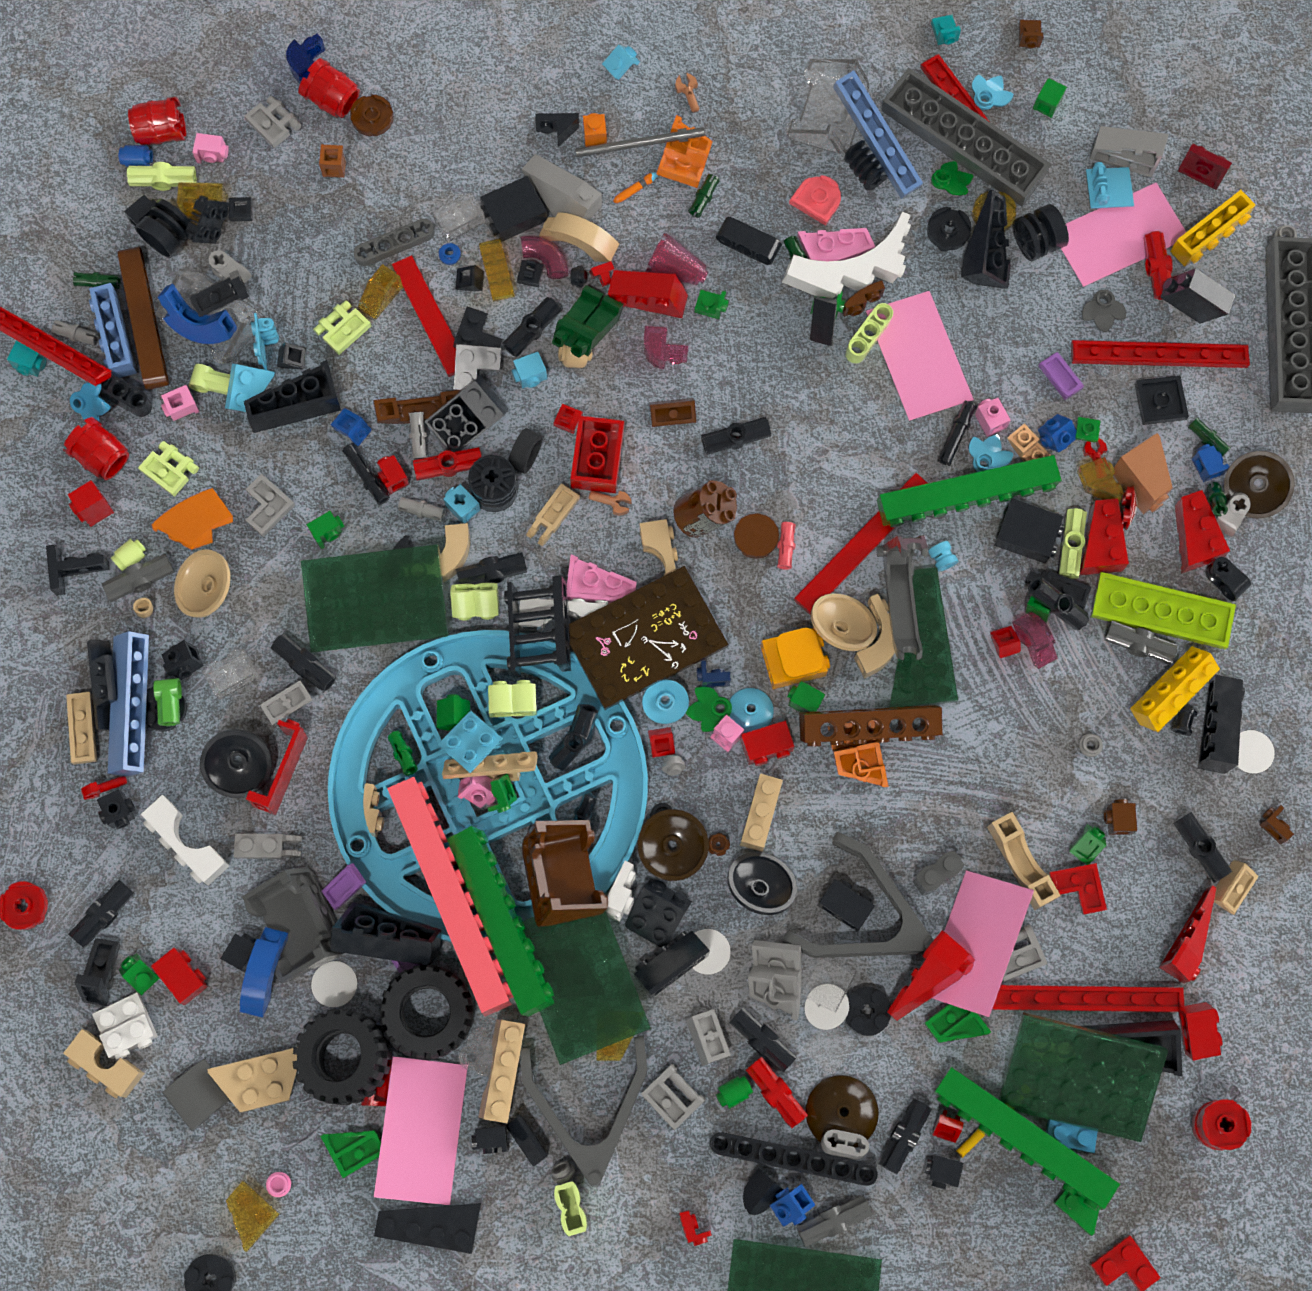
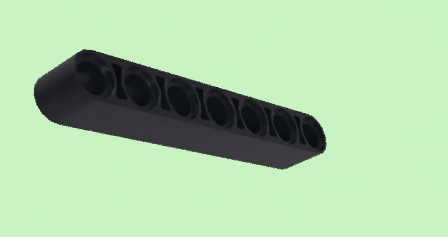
M724 1132L714 1134L709 1141L711 1151L714 1154L862 1186H870L878 1178V1172L874 1165L857 1160ZM718 1136L724 1137L727 1141V1147L723 1151H718L714 1147V1140ZM743 1141L748 1142L751 1146V1152L747 1156H742L738 1152V1145ZM765 1147H772L774 1149L775 1157L772 1161H766L763 1158L762 1151ZM789 1152L798 1154L799 1163L796 1166H790L787 1163L786 1157ZM814 1157H819L823 1161V1168L818 1172L811 1168V1160ZM839 1162H843L847 1166V1173L842 1177L838 1176L835 1172V1166ZM863 1167L869 1168L872 1173L871 1179L867 1182L862 1181L859 1176V1172Z

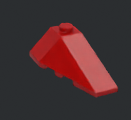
M943 930L923 954V957L926 958L920 968H915L911 973V984L901 989L887 1013L896 1021L960 980L963 975H967L972 970L975 959Z

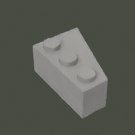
M1100 126L1089 159L1118 168L1129 167L1132 172L1152 177L1163 156L1169 134Z

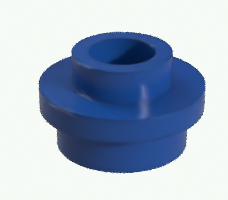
M447 243L439 249V258L444 264L454 265L461 257L460 249L455 244ZM453 251V254L446 255V252Z

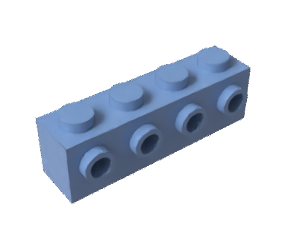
M111 283L89 288L91 294L89 304L92 312H95L96 315L94 324L97 332H100L101 335L99 345L102 352H105L106 359L103 360L105 367L111 370V373L118 378L136 374L135 362L117 292Z

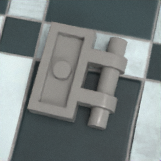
M270 96L266 101L269 104L267 108L259 103L244 117L275 148L290 136L287 127H292L297 131L301 128V124L292 112L289 113L284 108L285 105L280 100ZM279 114L282 119L278 121L274 115Z

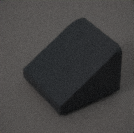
M476 265L458 268L455 289L482 291L484 271Z
M285 342L279 347L277 367L304 369L306 348Z

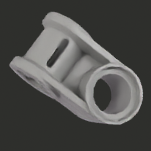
M217 250L210 254L209 264L212 267L213 273L219 279L223 280L229 277V273L238 270L244 284L252 277L243 265L237 263L225 252Z
M1241 492L1233 494L1226 503L1228 512L1224 515L1223 511H1220L1222 516L1216 517L1221 531L1230 537H1233L1243 518L1250 509L1248 496ZM1243 498L1245 507L1240 506L1236 509L1235 499L1239 501Z

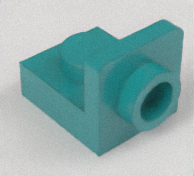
M952 14L932 19L931 25L937 45H950L958 41L961 29L960 26L956 27Z

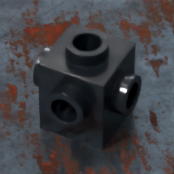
M185 640L171 646L169 650L161 654L164 660V670L168 675H173L180 680L191 676L193 672L204 666L197 648Z
M119 789L97 799L101 809L98 814L104 825L107 824L113 829H121L128 826L130 821L135 819L133 811L136 809L132 800L126 798L125 794Z

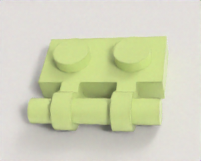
M347 300L341 305L337 304L333 308V312L326 318H321L318 321L319 324L313 329L318 336L324 331L328 332L323 336V339L338 355L371 327V323L356 308L349 314L347 313L352 307ZM341 318L342 320L334 327L332 324Z
M163 441L159 445V449L163 453L159 456L152 451L138 469L175 497L189 481L188 477L183 473L188 470L192 474H196L199 467L194 464V460L190 457H185L179 453L178 448L174 445H169ZM174 459L179 464L174 467L168 461Z

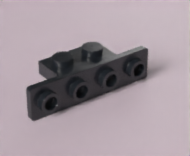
M90 639L87 641L95 725L97 730L109 731L110 705L117 701L110 642Z

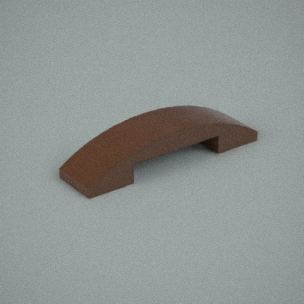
M460 390L440 392L439 396L396 401V397L373 400L377 423L409 424V413L423 412V420L425 421Z

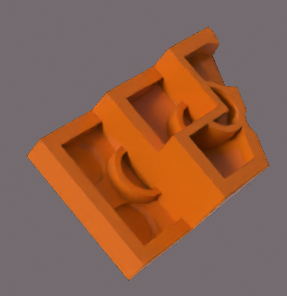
M676 115L670 133L678 132L677 129L686 128V130L696 129L694 127L689 128L682 122V118ZM706 136L690 138L686 142L679 143V140L667 142L656 175L698 188L713 141Z
M211 488L191 496L169 509L152 523V529L156 532L160 530L168 534L169 539L180 542L183 546L193 550L213 543L212 529L232 523L233 515L214 489Z
M874 720L868 722L866 727L868 732L874 730ZM851 721L844 725L845 733H849L852 730L853 725ZM868 739L866 744H853V740L844 741V745H831L838 775L882 787H889L880 744L876 742V739Z

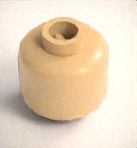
M566 345L558 349L559 361H562L563 365L568 368H583L592 359V352L589 356L582 355L578 358L572 355L571 348Z

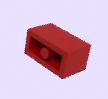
M92 480L67 494L72 501L68 504L71 510L82 523L86 521L90 527L114 513Z
M786 720L741 734L740 737L748 765L755 764V766H761L768 763V759L777 757V759L786 758L791 755L790 752H793L795 747Z
M174 947L152 964L151 967L177 1001L182 1005H186L208 987L204 982L207 978L199 968L194 969L189 963L192 961V958L184 949L180 951Z
M1207 1002L1178 1007L1185 1054L1193 1061L1220 1056V1047L1223 1045L1221 1034L1217 1030V1023H1219L1217 1010Z

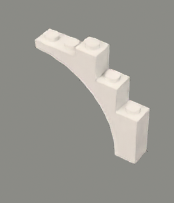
M902 212L887 238L874 249L860 256L842 261L826 262L793 255L782 283L817 297L832 299L835 295L838 296L841 293L843 285L860 291L866 286L871 285L874 277L893 284L897 277H902L906 265H903L905 256L901 255L904 243L901 241L903 236L906 237L911 226L908 223L910 215Z

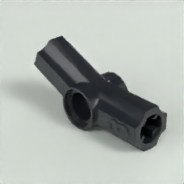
M582 703L577 706L569 733L548 756L550 763L555 768L561 771L565 770L577 755L591 743V733L599 712L596 710V707ZM575 735L580 738L581 744L576 741Z

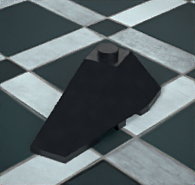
M989 190L966 248L963 256L961 277L975 285L1006 289L1009 287L1011 270L1010 260L1006 258V247H1009V239H1006L1004 227L1008 224L1006 198L994 190Z

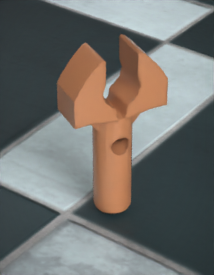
M686 73L689 83L687 87L681 82L679 75L675 83L677 94L682 92L686 95L690 109L695 113L699 111V106L693 93V89L698 86L697 80L691 74Z
M594 491L589 493L590 500L610 505L613 508L614 515L621 516L629 513V508L620 507L618 504L620 502L632 504V500L626 492L619 491L618 495L614 497Z

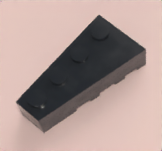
M327 360L321 362L320 366L312 370L309 368L303 371L302 375L292 380L287 379L281 382L282 385L274 389L269 388L244 401L247 418L253 433L341 411Z
M1215 674L1209 680L1197 769L1226 774L1238 766L1241 709L1245 695L1242 679Z
M353 902L332 927L330 951L427 966V964L431 965L439 954L442 930Z

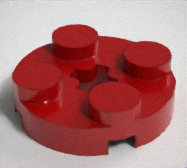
M25 881L16 882L7 887L9 889L0 896L1 920L16 930H29L43 923L48 908V900L44 890L33 883ZM25 899L28 907L22 912L21 909H18V905L22 904V900Z

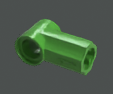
M180 679L155 680L154 696L157 701L158 724L160 726L180 724L179 699L182 696Z

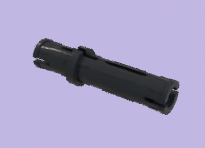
M966 400L963 402L960 413L954 418L953 428L938 457L939 463L951 466L966 430H969L971 426L970 421L977 408L975 403Z
M351 443L345 446L342 452L362 479L364 488L369 490L378 505L387 502L390 496L380 483L381 479L372 472L356 445Z

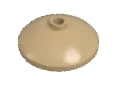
M205 549L193 553L181 565L175 579L174 596L179 609L184 614L195 618L206 617L215 612L223 603L230 587V569L225 558L218 552Z
M827 594L820 597L812 607V624L820 637L830 645L842 650L859 651L867 648L874 641L877 634L875 618L869 609L858 600L843 594Z

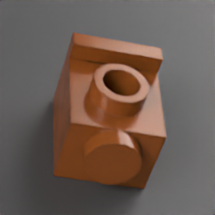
M321 144L319 166L323 177L345 178L346 160L343 153V145Z

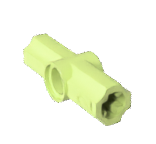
M156 162L153 166H129L127 168L129 186H152L156 190L167 191L171 187H195L197 183L195 166H172L166 162Z
M1077 508L1067 509L1063 540L1060 544L1061 557L1058 574L1070 579L1079 578L1082 549L1085 544L1084 533L1087 512ZM1068 540L1075 541L1077 547H1071L1068 544Z

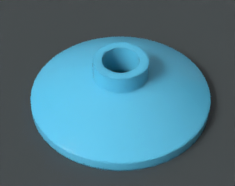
M664 679L646 689L642 705L644 712L651 720L661 724H669L678 721L684 716L688 709L689 698L687 691L681 684L673 680ZM668 696L669 699L667 701H662L661 697Z
M745 688L736 692L730 699L732 712L729 717L744 729V733L766 727L770 724L774 708L771 699L763 691L755 688ZM747 706H754L755 711L752 713L748 712Z

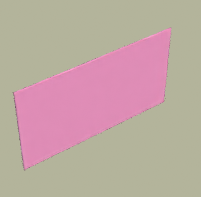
M1157 183L1133 193L1134 207L1099 208L1066 223L1069 242L1061 250L1083 287L1147 258L1143 240L1144 235L1153 231L1162 232L1167 249L1173 246L1176 240L1186 233Z
M930 291L889 303L888 305L893 309V316L889 326L878 339V343L909 421L963 404L965 400H974ZM873 309L866 311L867 316L870 315ZM877 314L880 319H887L885 315Z
M966 870L944 932L975 959L974 966L967 975H963L960 980L932 999L990 1017L1034 890Z
M393 1056L374 1197L450 1205L468 1065Z

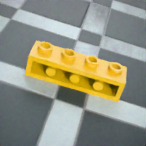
M1239 190L1178 238L1170 252L1184 267L1191 262L1195 264L1203 257V252L1207 249L1209 251L1213 250L1220 243L1219 240L1223 236L1225 239L1228 238L1236 230L1235 227L1237 225L1243 226L1251 219L1250 213L1256 204L1242 190Z
M1192 646L1130 710L1139 725L1159 732L1220 668L1211 653Z

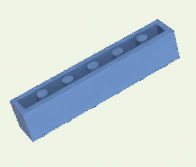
M855 70L837 80L833 87L876 159L879 160L881 167H884V172L900 198L902 199L920 188L923 184L922 180Z
M128 631L113 637V668L117 701L110 705L108 774L132 776L144 772L149 635Z

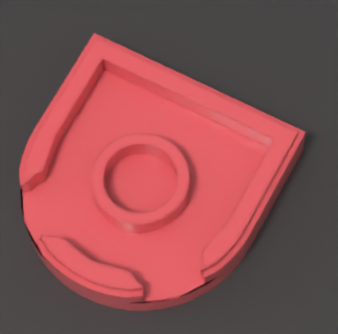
M824 175L809 177L801 183L791 197L789 204L826 226L840 205L841 193L838 184L832 178Z

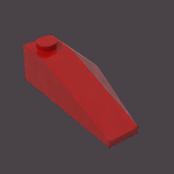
M1213 885L1205 889L1159 966L1160 969L1183 984L1190 982V980L1194 981L1201 971L1198 967L1203 958L1216 893V887Z

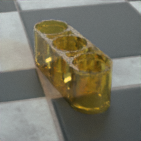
M501 239L479 243L493 302L515 297Z

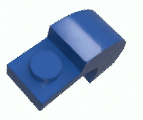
M173 283L167 285L157 297L163 308L168 312L163 318L165 322L179 335L191 341L202 344L220 343L229 340L238 328L226 309L215 314L199 317L198 313L187 305Z
M265 927L260 939L256 940L242 984L240 1012L263 1018L271 1001L272 981L277 963L288 940L287 932Z

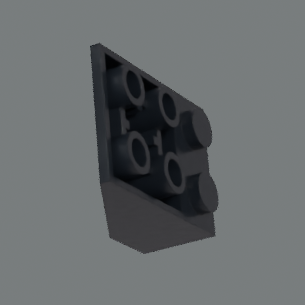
M479 374L424 422L449 451L457 452L461 451L501 419L508 411V408Z

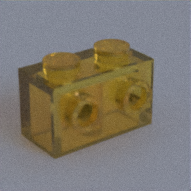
M178 183L177 204L186 216L195 217L191 212L196 211L193 207L196 198H199L200 195L208 197V200L227 202L228 195L221 183Z

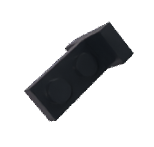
M238 270L229 273V277L189 295L199 317L239 298L242 301L249 297L248 290Z
M55 544L46 546L50 590L56 596L65 595L64 577L109 570V561L104 555L99 553H91L84 558L66 557L62 561L61 550Z
M95 938L84 974H77L74 982L84 1003L107 1006L109 995L106 989L119 952L120 943L118 941Z

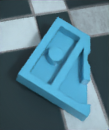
M232 364L225 408L246 412L244 401L263 392L274 377L275 372Z

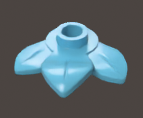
M977 75L972 82V89L975 93L974 102L981 110H989L993 106L1003 107L1012 100L1014 94L1009 91H1003L1002 76H996L986 81L981 75Z
M996 434L988 437L984 442L977 437H973L970 441L969 453L974 458L973 468L976 472L1007 466L1011 462L1013 453L1001 451L999 435ZM985 461L987 463V466H981L980 462Z

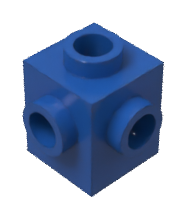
M1060 414L1047 420L1038 429L1041 436V444L1046 449H1051L1058 453L1076 440V429L1072 420Z
M801 1184L791 1191L788 1187L775 1195L777 1200L770 1205L784 1227L791 1222L795 1226L806 1219L805 1213L812 1209L815 1203Z

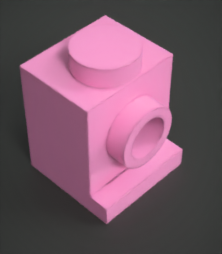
M197 133L192 153L196 162L200 164L202 160L209 163H223L224 159L228 157V146L225 144L222 136Z
M187 385L161 395L164 401L161 407L166 417L171 416L173 421L193 412L195 414L199 412Z
M726 715L714 728L710 738L726 752H729L738 742L741 734L744 733V729Z
M486 775L464 777L459 782L458 798H465L479 808H482L485 804L491 805L495 800L491 791L490 782L492 779Z

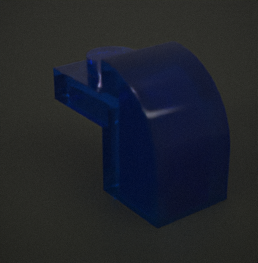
M318 33L306 38L301 45L294 39L287 48V62L291 74L299 84L303 77L307 79L310 74L307 70L314 63L313 59L325 51L323 39Z

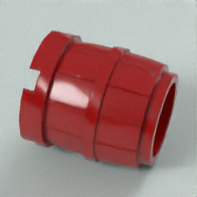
M319 58L307 70L310 74L307 79L303 77L298 93L306 100L312 101L320 110L336 118H344L349 113L353 103L358 99L360 89L344 72H340L332 67L328 61Z
M176 96L168 97L166 100H149L145 103L133 105L132 108L128 109L129 126L135 143H140V145H161L173 140L176 142L186 140L184 138L186 137L185 119L183 113H180L177 107H181V104Z
M90 417L84 420L87 424L82 428L77 425L68 435L64 442V446L67 449H63V451L68 456L75 458L85 470L97 478L109 480L128 461V449L114 434L103 428L99 421Z
M1220 1099L1207 1102L1199 1107L1192 1117L1191 1127L1195 1138L1202 1145L1212 1150L1223 1151L1240 1148L1251 1134L1252 1122L1249 1113L1233 1100ZM1224 1117L1227 1122V1132L1220 1128V1122H1222Z

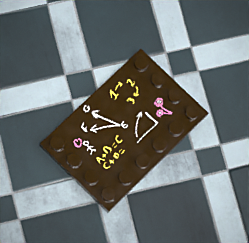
M685 566L569 624L570 647L604 710L729 646Z

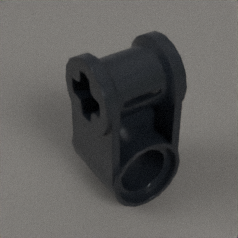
M1225 557L1215 559L1206 568L1205 574L1208 580L1231 601H1236L1251 586L1250 579Z

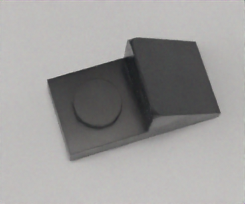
M535 113L536 132L544 134L557 132L559 147L579 129V113Z

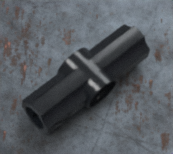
M546 297L532 313L523 317L521 324L502 343L508 353L518 357L532 341L541 337L542 331L561 312L557 302L552 298ZM532 324L537 326L532 330L527 328V326Z
M766 417L742 424L738 422L732 423L728 428L701 435V440L706 455L730 448L739 449L744 444L771 437V430ZM739 433L742 437L734 439L731 437V434Z
M523 552L501 558L498 556L487 557L480 560L477 564L457 568L456 573L459 584L500 583L504 578L527 573V567Z
M1037 577L1034 581L1030 582L1027 588L1029 590L1028 594L1040 602L1043 607L1049 609L1050 614H1055L1074 630H1080L1087 625L1089 621L1088 613L1074 603L1071 595L1063 594L1043 577Z
M284 633L274 640L270 647L271 650L285 660L288 666L299 676L308 679L323 693L334 684L337 677L320 664L319 660L306 648H301Z
M1192 812L1173 823L1189 846L1190 854L1198 859L1213 883L1233 872L1217 850L1215 840L1206 834ZM1199 842H1202L1206 845V853H1203L1199 850Z
M118 880L102 898H98L87 909L86 915L68 935L85 948L102 929H106L116 919L119 910L135 893Z
M744 1007L729 1022L748 1040L747 1043L756 1052L769 1059L783 1073L797 1058L792 1051L778 1040L779 1037L764 1023L761 1024Z
M912 1099L902 1120H899L889 1138L890 1142L878 1163L879 1165L896 1175L898 1174L909 1152H912L921 1136L920 1131L932 1108L921 1101Z

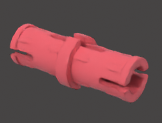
M792 522L781 523V537L777 545L779 549L777 568L783 570L792 569V554L796 546L794 543L796 524Z

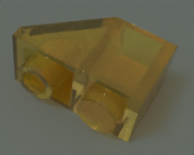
M382 264L369 279L358 308L376 320L403 288L400 276Z
M1103 457L1079 466L1077 474L1085 493L1102 500L1118 498L1120 503L1123 489L1119 482H1115L1113 477L1115 471L1111 462L1108 463L1106 458Z

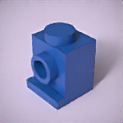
M1207 444L1196 450L1197 453L1192 458L1203 483L1224 475L1229 468L1228 464L1223 465V457L1219 451H1216L1214 445L1210 446Z

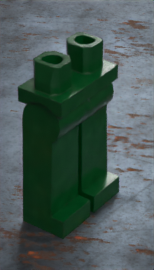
M585 285L580 297L568 313L558 320L552 344L559 348L564 345L570 347L572 355L578 358L582 355L589 356L592 349L619 321L624 304L607 295L603 298V293Z

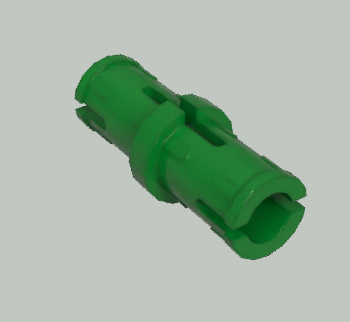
M394 731L390 733L388 741L393 748L394 759L399 762L404 775H413L418 770V767L412 758L411 748L406 745L401 732Z

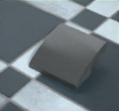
M205 1059L189 1069L162 1092L191 1131L231 1101L209 1075L207 1069H210L211 1066Z

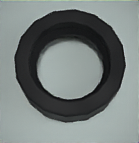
M528 428L521 431L513 445L508 460L515 470L524 474L530 470L541 448L543 440L541 434Z

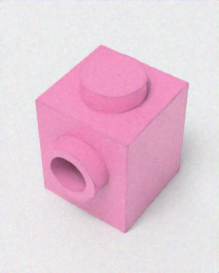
M989 398L978 404L975 416L987 437L1008 427L1011 420L999 398L993 400Z

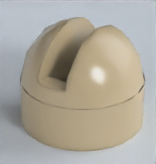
M140 598L135 601L133 609L139 617L147 618L153 614V605L149 599Z

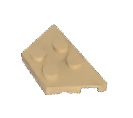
M292 1048L207 1070L209 1075L241 1113L289 1101L297 1072L296 1069H293L292 1062L297 1061V1055L293 1054Z

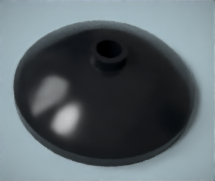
M230 729L213 736L204 746L200 757V771L206 784L216 793L229 798L247 797L249 790L258 792L268 781L272 770L271 753L264 741L257 735L241 729ZM240 756L242 760L237 762L233 757Z
M761 852L746 853L739 856L729 868L727 874L729 890L735 900L747 910L761 915H776L786 911L794 902L797 894L796 879L788 866L778 858Z

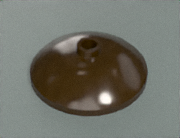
M1256 450L1239 456L1229 466L1224 478V492L1227 501L1233 494L1239 492L1248 496L1250 509L1245 516L1250 518H1267L1279 513L1287 506L1294 493L1295 480L1289 464L1279 455L1269 451ZM1262 479L1263 484L1257 487L1254 485V481ZM1243 498L1239 501L1235 499L1236 509L1240 506L1245 507Z
M669 809L656 813L645 822L638 836L637 848L642 864L652 875L667 881H680L691 877L703 866L708 855L709 840L704 826L695 816L686 811ZM670 841L676 843L675 850H670L668 848V843Z
M845 1075L832 1076L817 1084L807 1099L805 1109L808 1115L806 1121L809 1130L820 1143L822 1137L829 1130H840L858 1134L868 1140L874 1133L879 1118L878 1104L870 1088L862 1081ZM842 1107L848 1110L846 1117H842L839 1113ZM831 1137L830 1140H827L831 1142V1147H835L837 1144H841L836 1143L834 1137ZM855 1142L852 1147H859L858 1143Z

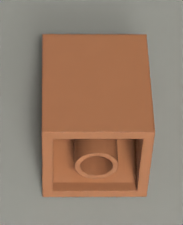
M1158 433L1123 455L1111 471L1124 490H1126L1127 486L1134 485L1137 495V507L1143 515L1150 510L1153 513L1164 505L1163 502L1169 498L1168 493L1173 488L1161 438Z

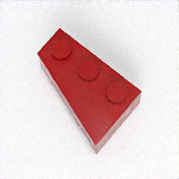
M613 270L608 290L609 297L624 304L623 307L677 318H683L688 294L676 274Z
M1203 490L1181 497L1175 505V514L1180 541L1181 574L1211 564L1219 557H1225L1230 552V549Z
M1118 498L1096 500L1091 506L1085 532V544L1082 549L1079 576L1100 574L1101 572H1122L1129 564Z

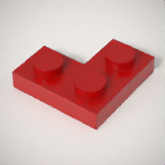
M1097 863L1049 872V876L1060 895L1077 891L1082 915L1107 910Z
M1131 1235L1126 1236L1089 1264L1104 1286H1108L1122 1274L1126 1273L1138 1291H1145L1161 1278Z

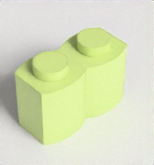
M497 583L456 584L451 586L452 617L462 621L469 620L475 616L489 620L499 615Z
M519 680L517 684L508 685L506 681H495L493 685L488 686L489 717L537 715L536 686L531 684V681Z
M572 1181L555 1186L554 1196L557 1206L562 1211L561 1224L564 1232L568 1236L585 1232L587 1229V1218L585 1212L580 1207L581 1197L577 1185Z

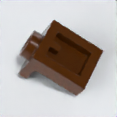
M1020 19L1019 47L1029 49L1040 48L1044 33L1041 32V20Z
M1282 805L1275 809L1271 806L1262 815L1264 820L1259 824L1280 845L1294 835L1285 821L1276 818L1284 809Z

